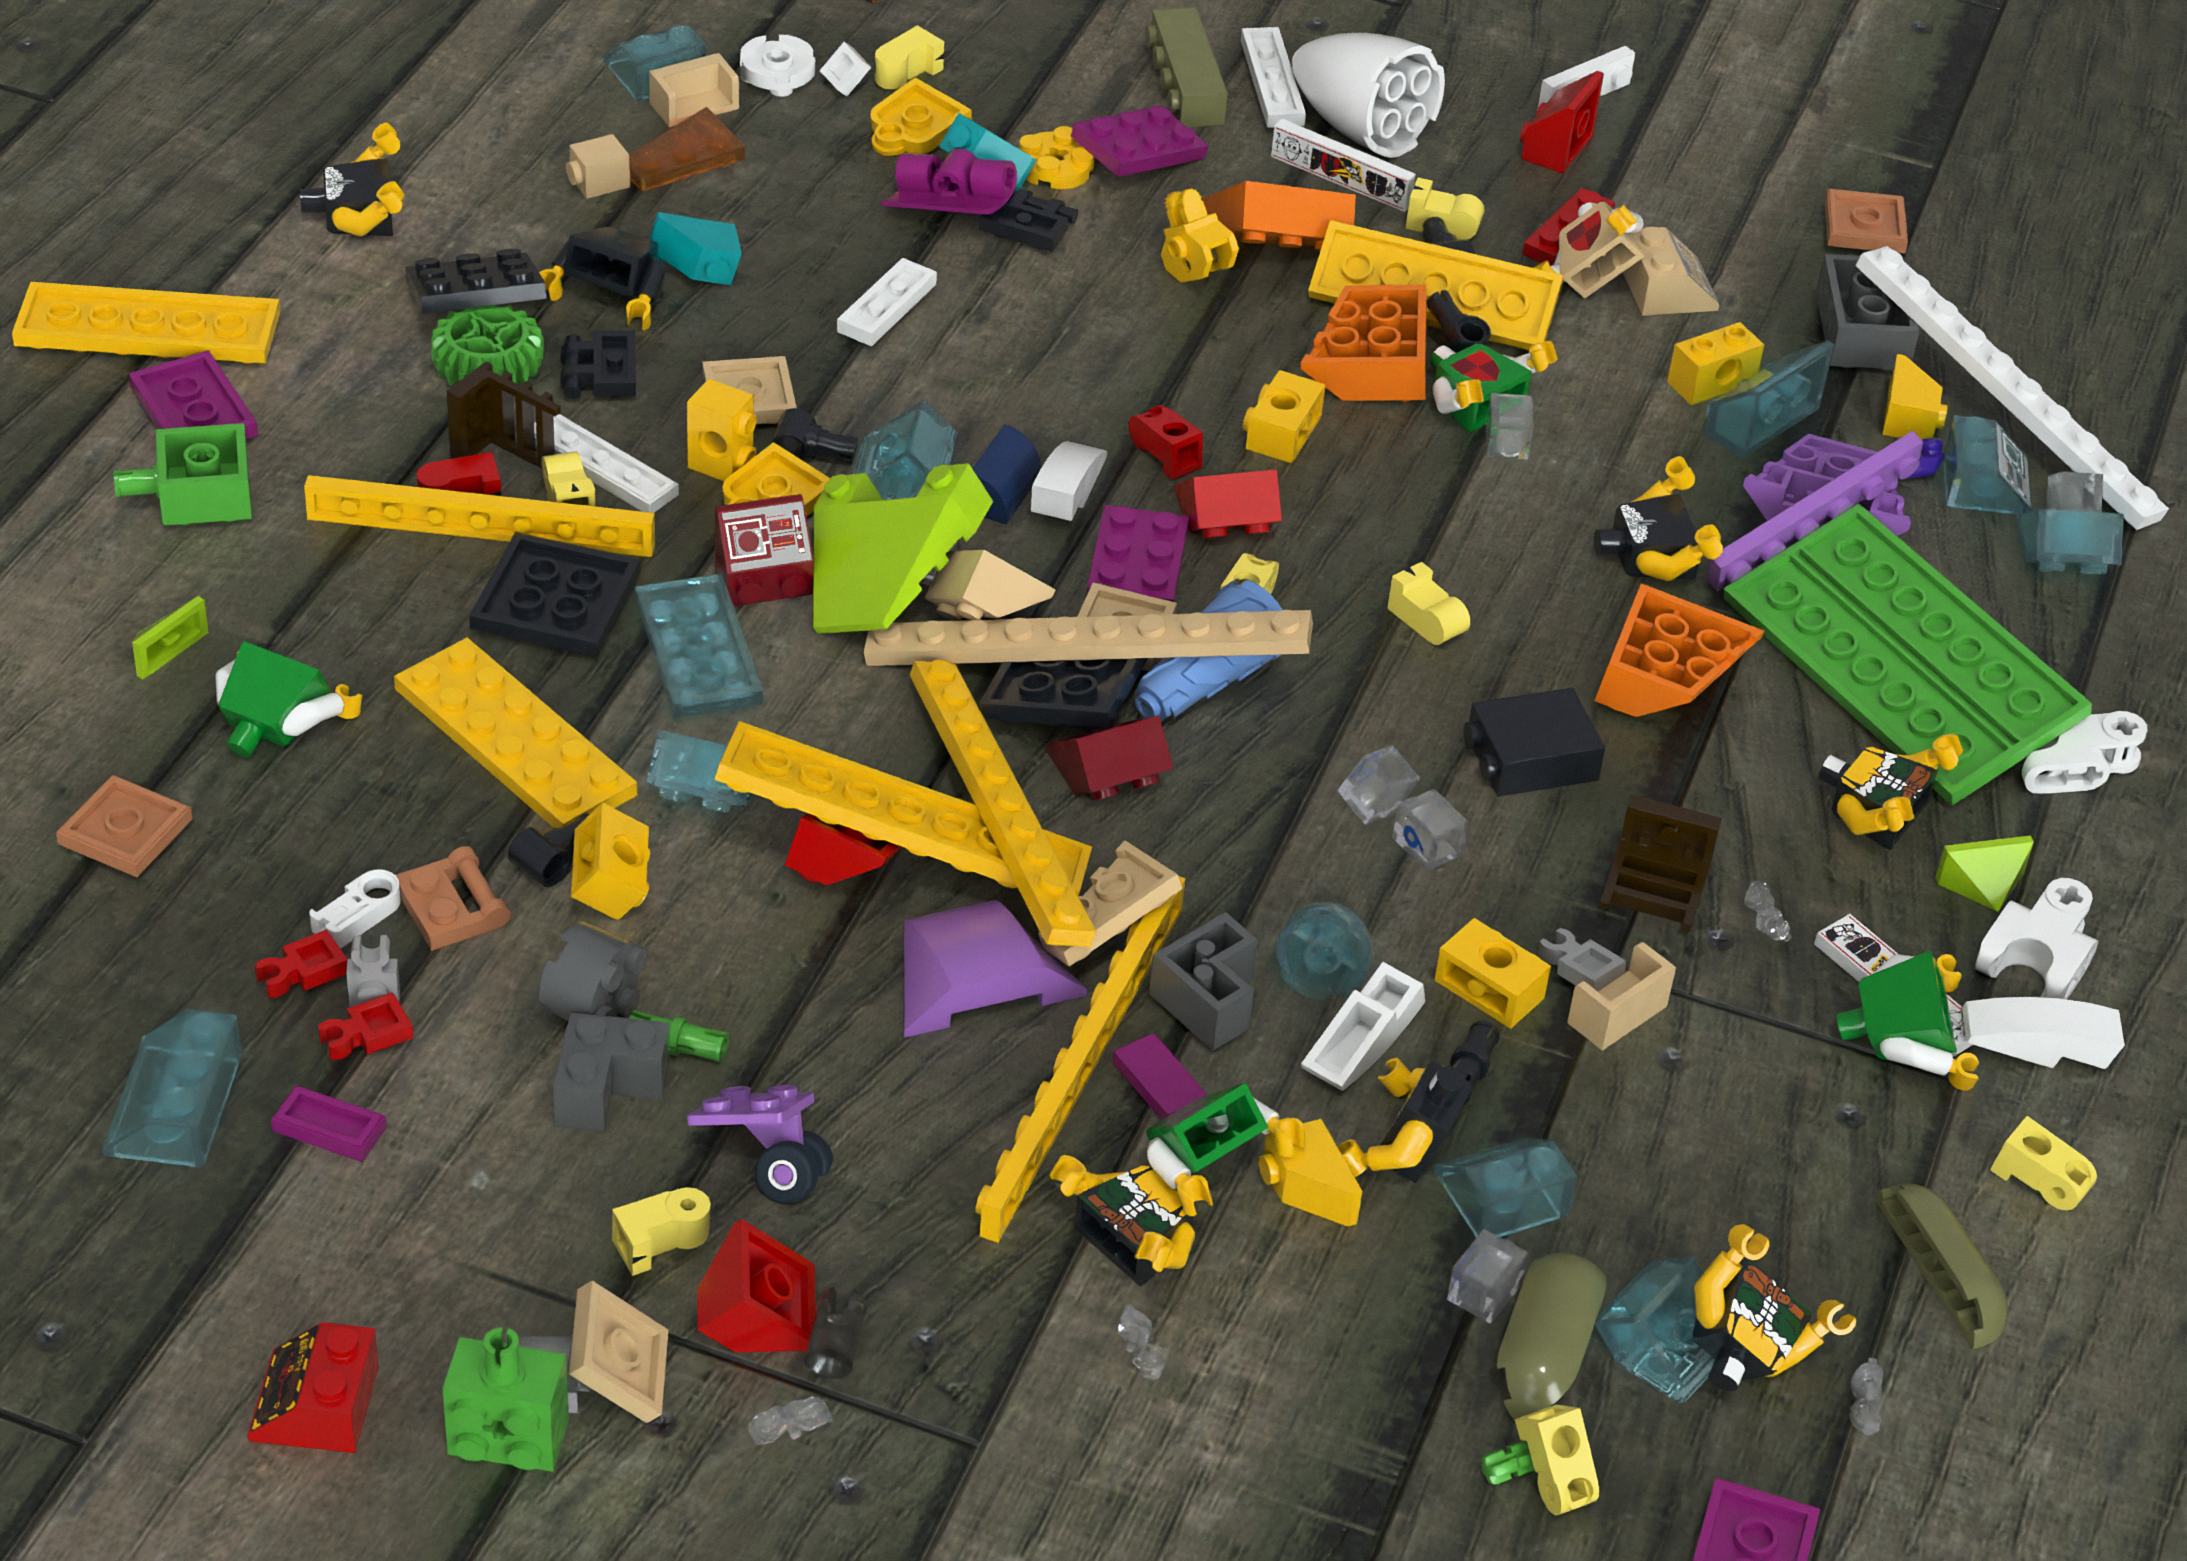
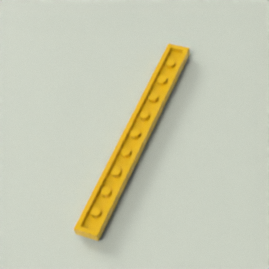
M914 660L909 676L1046 944L1091 947L1096 930L956 664H951L944 660H933L932 662Z
M1178 876L1183 889L1168 898L1160 907L1149 911L1141 920H1136L1131 924L1127 934L1125 950L1123 952L1119 950L1115 952L1110 963L1107 982H1099L1092 995L1089 1014L1087 1016L1081 1014L1075 1024L1071 1046L1069 1049L1063 1047L1059 1051L1053 1068V1078L1050 1082L1043 1081L1034 1102L1035 1110L1031 1116L1024 1115L1016 1131L1015 1145L1012 1151L1005 1149L1001 1154L996 1167L994 1183L992 1186L984 1185L979 1194L975 1213L981 1215L980 1237L999 1243L1152 966L1153 954L1161 950L1180 916L1186 878Z

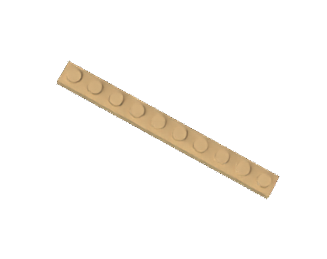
M1311 610L893 622L887 629L868 631L863 653L866 666L913 665L914 660L927 662L944 660L955 664L1309 654L1313 621Z

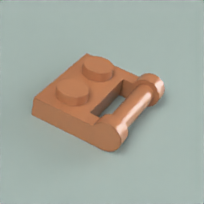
M459 847L451 852L448 858L396 874L400 886V899L431 951L499 929L511 919V912L505 901L496 898L478 868L479 859L471 847ZM463 878L480 907L479 911L469 913L451 881Z

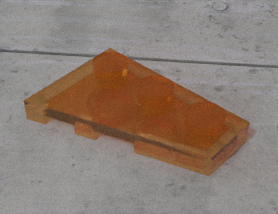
M705 107L629 154L630 180L641 192L744 160L745 146L708 107Z

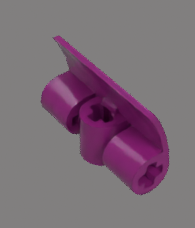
M961 148L950 151L943 162H941L938 155L902 153L897 160L895 172L899 190L893 196L880 202L882 206L991 214L1000 209L1013 194L1017 183V170L1015 163L1012 161L977 159L971 152Z

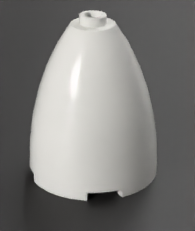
M1341 33L1325 36L1302 45L1295 52L1292 59V69L1298 85L1317 112L1352 141L1388 158L1399 157L1418 145L1416 138L1422 132L1429 119L1436 120L1444 95V70L1442 66L1437 65L1431 53L1432 50L1423 45L1397 37L1372 33Z

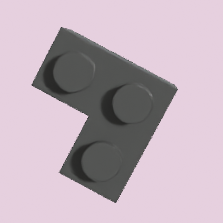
M1225 912L1153 954L1149 994L1212 1051L1216 1050L1249 1030L1254 989L1247 982L1253 980L1258 939L1228 913Z
M570 1012L553 1083L555 1127L604 1132L613 1094L662 1099L670 1065L669 1023Z

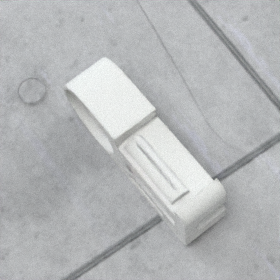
M380 869L362 874L345 886V893L318 912L313 909L310 910L311 931L316 934L327 929L339 948L344 947L353 940L354 935L363 934L398 909L401 902L398 878L392 872ZM375 888H384L391 892L383 898H371L366 895L368 891Z

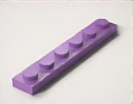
M1913 431L1909 432L1723 548L1721 556L1709 561L1707 581L1716 591H1719L1862 500L1874 499L1885 489L1886 485L1897 478L1905 479L1909 477L1920 464L1919 459L1923 441Z

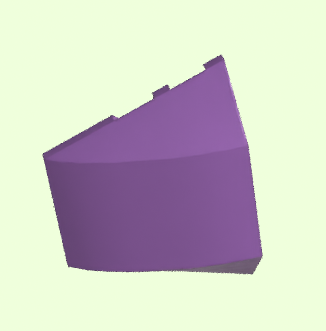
M1807 434L1783 452L1782 459L1776 463L1769 461L1764 465L1762 473L1757 476L1750 474L1746 477L1743 487L1768 521L1876 454L1877 451ZM1898 479L1886 485L1885 489L1874 499H1864L1859 502L1862 507L1896 536L1908 531L1911 525L1909 516H1905L1903 512L1905 503L1903 496H1899L1896 490Z
M991 900L904 920V1038L949 1028L951 1014L1032 995L1037 996L1041 1006L1087 996V988L1046 951L999 901Z

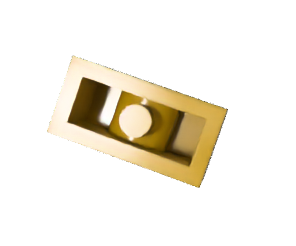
M1741 322L1676 343L1674 345L1667 383L1690 405L1752 385L1757 381L1764 344Z
M1279 370L1270 384L1265 383L1263 385L1256 407H1249L1245 414L1242 426L1243 431L1247 432L1245 449L1292 464L1322 416L1326 384Z
M708 379L687 401L689 469L725 481L731 474L756 456L757 451L753 447V431L756 426L757 416L754 414L753 394Z
M602 802L575 828L571 897L617 921L632 907L640 906L649 890V883L647 882V863L650 858V849L648 848L649 826Z
M1473 918L1440 947L1434 981L1511 1029L1545 998L1551 965L1507 939L1498 931Z

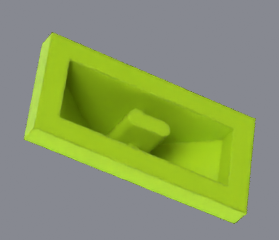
M195 597L136 634L132 644L136 674L139 678L144 680L208 634L206 607L203 598Z
M2031 835L1946 845L1942 852L1935 879L1938 885L1999 912L2024 875L2034 841Z

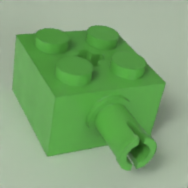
M244 423L156 429L157 463H154V468L114 470L116 498L156 494V497L160 498L163 525H188L192 523L231 522L252 519L249 463Z
M503 1327L490 1330L486 1333L483 1341L459 1337L443 1385L448 1455L459 1456L468 1461L484 1460L509 1464L523 1470L540 1469L554 1472L569 1421L566 1354L520 1347L517 1333L508 1328L506 1333L507 1343L503 1342Z

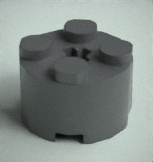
M580 921L573 924L560 937L561 940L568 943L561 952L557 963L548 960L545 965L540 982V1003L548 1006L546 1012L566 1021H569L570 1012L629 1018L639 1002L640 994L634 989L638 976L646 964L648 958L647 950L629 940L586 922Z

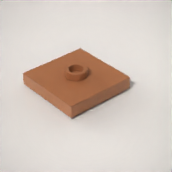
M1827 189L1824 202L1828 246L1875 250L1888 246L1898 253L1906 254L1908 235L1904 197Z
M112 775L56 832L57 843L134 877H138L193 819L192 809L190 806Z

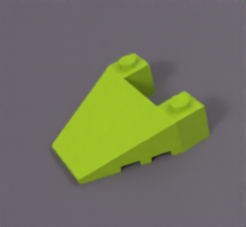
M969 463L934 466L928 473L926 481L917 496L912 498L883 500L866 473L839 474L831 477L814 505L813 628L817 634L887 629L923 590L919 582L934 567L935 570L941 571L950 561L946 553L960 538L963 542H967L976 533L993 500Z

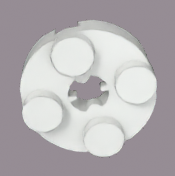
M766 35L759 36L748 41L741 48V80L757 87L768 89L775 96H788L792 94L793 88L805 85L815 76L813 49L811 45L800 38L790 35H779V41L766 42Z

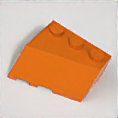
M1244 181L1205 197L1201 201L1204 202L1207 214L1216 213L1218 221L1234 233L1238 242L1252 244L1271 243L1285 248H1300L1302 245L1315 246V251L1320 252L1330 220L1354 226L1356 195Z
M1427 285L1345 286L1328 314V323L1323 332L1319 331L1313 340L1314 347L1309 355L1305 354L1300 363L1301 370L1317 382L1326 384L1325 388L1343 401L1400 400L1406 402L1426 400Z
M1641 583L1594 701L1634 717L1691 703L1759 641L1765 631Z

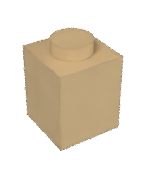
M614 134L569 145L570 162L566 163L567 176L570 183L576 185L586 199L630 188L629 154Z

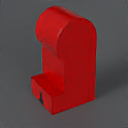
M1158 405L1143 414L1134 415L1129 419L1128 428L1134 444L1138 449L1142 451L1147 450L1163 463V473L1170 479L1174 480L1203 467V432L1173 410L1171 411L1163 405Z
M492 452L427 463L417 471V487L501 496V479Z

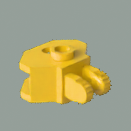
M1193 188L1185 189L1182 192H1171L1165 198L1166 202L1164 203L1171 227L1163 230L1166 238L1161 251V257L1165 269L1180 283L1200 280L1208 277L1209 272L1233 267L1239 251L1234 233L1218 221L1216 213L1207 214L1204 202L1201 201L1202 196L1199 195L1200 192H1197L1196 189L1193 190ZM1213 249L1216 251L1218 259L1215 257ZM1186 260L1189 262L1191 270L1188 268Z

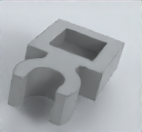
M1559 928L1556 930L1555 944L1550 943L1544 938L1539 942V957L1546 963L1558 965L1557 974L1574 985L1585 981L1596 991H1599L1625 973L1626 960L1591 939L1580 945L1575 942V936L1566 929Z
M354 935L351 959H348L346 973L349 1006L352 1007L392 992L400 1002L398 959H389L390 939L388 936L381 935L380 946L369 949L362 945L361 935Z

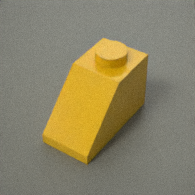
M1896 355L1889 383L1882 435L1901 438L1913 431L1921 440L1933 438L1935 428L1943 429L1948 405L1941 404L1943 387L1905 355Z
M1322 1119L1303 1123L1306 1147L1302 1148L1293 1144L1294 1155L1291 1157L1278 1155L1275 1149L1274 1134L1271 1132L1267 1134L1264 1153L1259 1157V1169L1264 1182L1267 1185L1272 1184L1281 1202L1347 1227L1356 1225L1363 1191Z

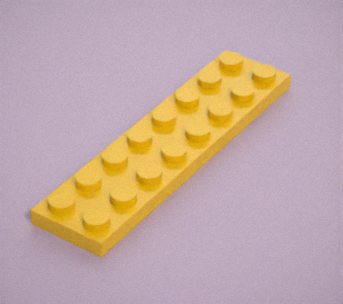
M738 722L719 763L714 780L725 783L735 791L750 792L770 799L780 807L795 808L815 815L825 823L840 824L860 831L867 838L885 840L905 847L912 854L930 856L950 863L957 870L975 872L995 879L1002 886L1018 888L976 805L750 724ZM1043 829L1077 896H1079L1092 846Z

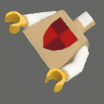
M1599 202L1598 204L1586 203L1579 208L1578 218L1561 230L1559 234V252L1554 265L1550 266L1548 261H1544L1534 268L1563 275V282H1567L1583 298H1586L1645 257L1641 246L1633 234L1642 230L1644 225L1643 219L1639 214L1629 211L1624 205L1613 210L1606 202Z

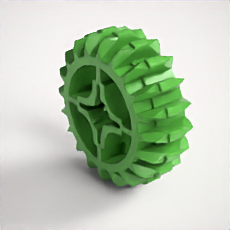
M497 304L462 308L461 312L448 311L447 318L438 320V327L433 330V336L431 337V359L434 361V367L438 370L439 377L447 378L449 386L462 380L485 361L492 364L494 373L501 375L506 371L512 374L514 383L522 385L528 381V377L537 376V370L542 366V359H544V337L541 335V329L536 324V319L527 317L525 310L514 312L512 305H507L504 308L498 307Z

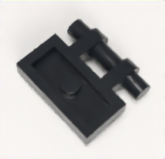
M1019 188L1018 191L1014 190L1011 197L1000 209L991 214H982L980 216L979 230L1052 252L1067 232L1068 223L1075 224L1078 217V209L1065 206V201L1055 198L1048 201L1033 196L1032 191Z
M594 331V341H581V338L576 334H570L565 338V344H563L560 350V360L564 365L560 373V384L567 398L577 399L585 385H594V396H636L635 331ZM584 362H594V364H584Z

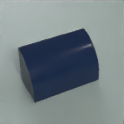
M1006 424L1002 426L972 468L993 500L984 518L1007 525L1032 489V485L1041 469L1038 452L1031 441L1020 431Z

